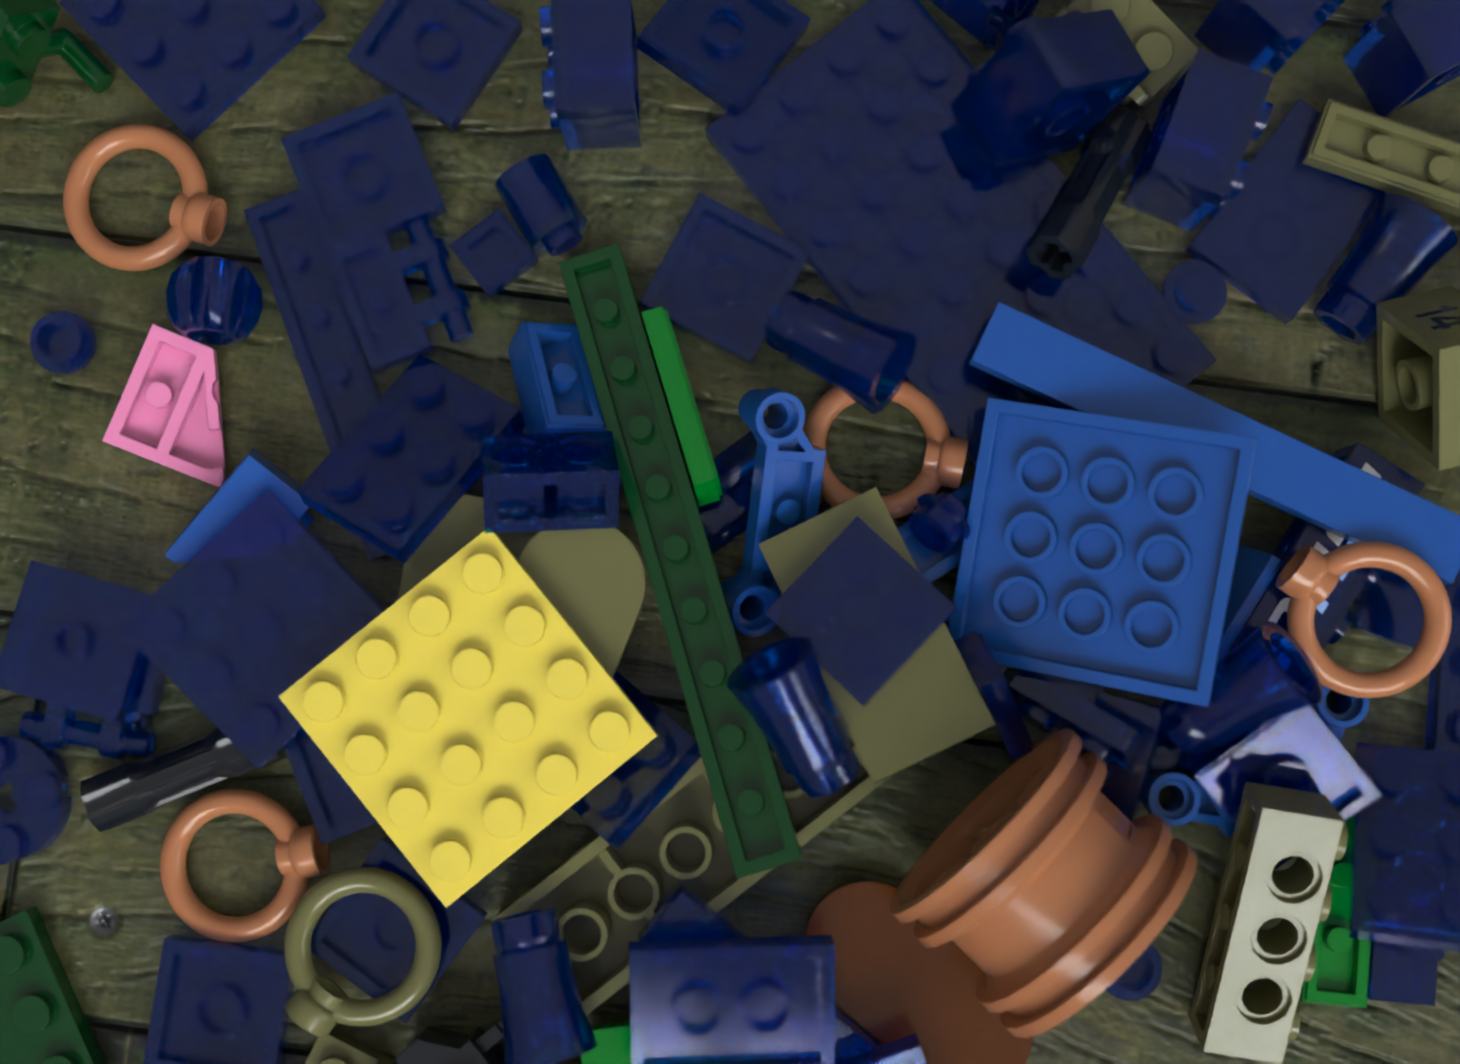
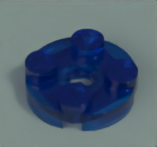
M0 735V787L11 783L14 790L10 798L17 804L13 812L10 810L0 811V865L34 855L49 847L63 831L71 813L72 796L67 797V784L64 776L69 775L64 762L47 744L26 735Z

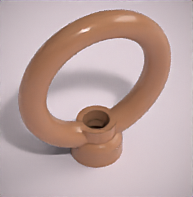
M127 124L101 133L91 140L76 156L64 184L63 210L70 233L77 244L91 258L110 268L124 271H144L160 267L178 257L192 242L208 247L215 245L222 236L226 226V202L222 198L208 194L206 175L197 155L184 140L161 127L149 124ZM134 149L151 150L168 159L180 177L182 193L174 199L170 209L169 222L171 227L162 236L144 245L124 246L107 239L97 229L92 219L89 206L92 183L102 166L114 156Z
M867 374L852 377L828 390L816 402L807 416L803 427L805 435L812 445L825 450L827 434L834 419L845 408L856 402L867 399L889 400L905 407L917 418L923 428L927 443L922 468L915 480L899 492L881 496L892 519L901 518L921 508L937 493L941 486L959 489L969 440L951 437L948 423L937 403L924 390L910 381L885 374ZM825 456L820 497L831 507H836L860 495V493L847 488L837 479L829 466L827 456Z
M1364 541L1338 547L1323 555L1307 544L1290 558L1276 580L1275 586L1291 597L1287 611V630L1289 641L1297 660L1313 679L1334 692L1356 698H1381L1400 693L1425 678L1434 669L1446 650L1452 627V611L1447 591L1437 573L1426 561L1401 546L1379 541ZM1360 568H1380L1399 575L1416 591L1423 609V627L1416 646L1407 657L1396 665L1376 672L1354 671L1336 663L1322 649L1314 626L1317 605L1321 604L1332 593L1341 575Z
M242 788L220 789L197 798L187 805L174 819L165 835L161 848L160 878L170 906L177 916L191 929L217 941L247 942L269 935L290 919L296 905L306 893L309 878L328 873L330 868V847L326 832L320 824L300 827L294 816L282 804L270 796ZM226 814H243L257 819L268 827L277 839L275 858L278 869L283 875L279 891L268 905L246 916H227L207 907L193 891L187 875V852L194 835L208 821Z

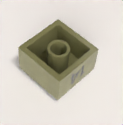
M1450 285L1376 303L1378 418L1439 471L1460 466V291Z

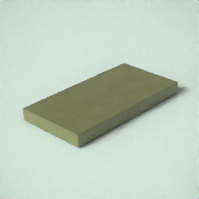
M876 487L758 544L874 784L996 725Z

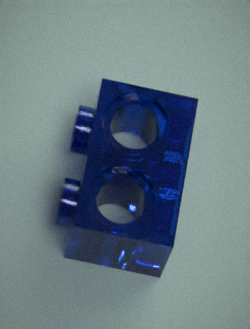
M612 431L481 435L485 533L619 528L620 471Z

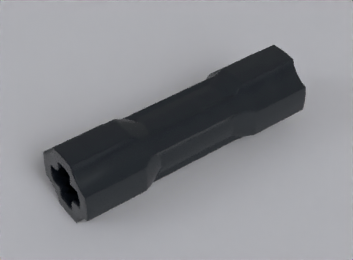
M1109 107L1104 117L1096 121L1080 150V158L1053 207L1044 214L1026 246L1030 263L1041 268L1051 278L1071 279L1074 271L1084 266L1100 236V226L1126 177L1135 170L1151 140L1148 121L1137 117L1130 108Z
M260 708L218 725L213 731L140 761L125 763L81 781L80 797L86 807L88 818L99 832L110 830L152 813L162 805L223 780L243 776L287 758L286 742L278 721L269 708Z

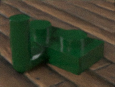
M0 0V107H11L24 101V98L31 90V81L40 59L60 55L95 93H102L112 85L114 76L71 31L65 28L52 29L61 8L54 0Z

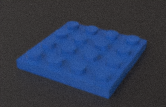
M988 398L948 628L963 658L1208 707L1212 697L1258 438Z

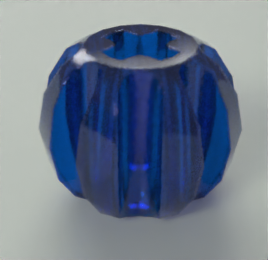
M200 256L181 263L171 274L164 295L166 315L173 328L186 338L208 345H230L247 339L256 328L263 308L262 289L249 268L223 257Z

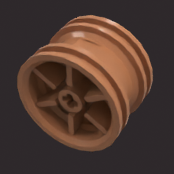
M1068 728L1054 732L1044 738L999 773L931 842L901 881L889 907L891 913L901 923H911L916 920L913 934L925 948H936L952 940L982 970L977 983L976 997L989 1012L1000 1013V1021L1014 1037L1029 1038L1044 1033L1064 1022L1093 1001L1118 979L1145 951L1172 917L1194 879L1198 864L1195 850L1185 841L1173 838L1171 827L1161 817L1150 814L1130 821L1100 791L1107 774V764L1096 753L1088 752L1079 755L1082 749V739L1072 729Z

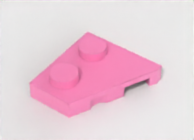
M152 324L102 441L220 487L227 479L217 351Z

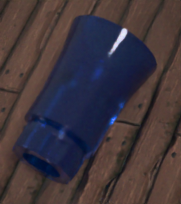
M1382 194L1352 249L1327 283L1328 290L1313 311L1315 318L1323 326L1351 343L1360 345L1362 342H1366L1377 328L1376 303L1407 296L1428 271L1457 245L1458 238L1455 232L1441 217L1418 202L1397 194Z
M793 290L785 293L780 302L773 308L765 328L767 344L786 354L789 361L816 374L838 388L871 414H877L882 411L894 398L907 376L916 349V336L913 332L874 322L846 311L822 298L814 300L804 293Z
M1266 621L1238 647L1218 661L1210 705L1208 707L1166 699L1159 706V714L1165 724L1166 732L1172 741L1183 752H1189L1197 756L1210 750L1215 745L1224 746L1243 734L1281 716L1319 704L1323 696L1322 687L1313 665L1294 638L1278 624Z
M792 637L770 644L746 658L732 671L727 679L728 689L752 716L772 746L786 773L793 775L799 787L810 798H820L833 794L856 777L859 773L860 764L850 746L851 736L835 707L822 676L813 643L809 638Z
M537 908L493 920L492 934L497 950L493 954V960L499 985L503 1020L504 1064H552L576 1057L595 1048L598 1043L581 1001L572 970L566 937H560L559 922L555 908Z

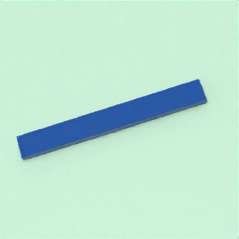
M998 302L970 359L969 365L1064 409L1258 438L1249 495L1352 543L1379 541L1401 546L1426 561L1437 573L1443 585L1453 584L1460 569V515L1003 303Z

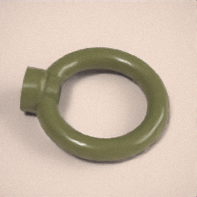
M376 867L343 869L326 876L313 885L296 905L290 917L285 935L284 954L286 968L291 982L296 989L284 1005L289 1017L310 1034L325 1038L337 1023L349 1026H374L392 1021L411 1010L431 987L439 968L442 952L439 922L432 905L425 895L406 878L394 872ZM357 893L376 894L395 903L409 919L416 943L414 961L405 979L389 993L377 998L364 1000L347 997L344 990L335 982L323 975H319L311 954L313 930L322 913L337 900Z

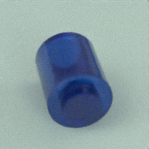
M537 154L528 157L509 168L497 179L495 189L533 252L541 253L548 251L550 256H557L570 250L582 240L583 236L580 230L587 223V218L548 154Z

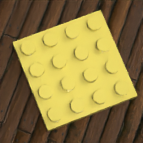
M491 527L484 530L278 696L446 908L658 736L655 729Z

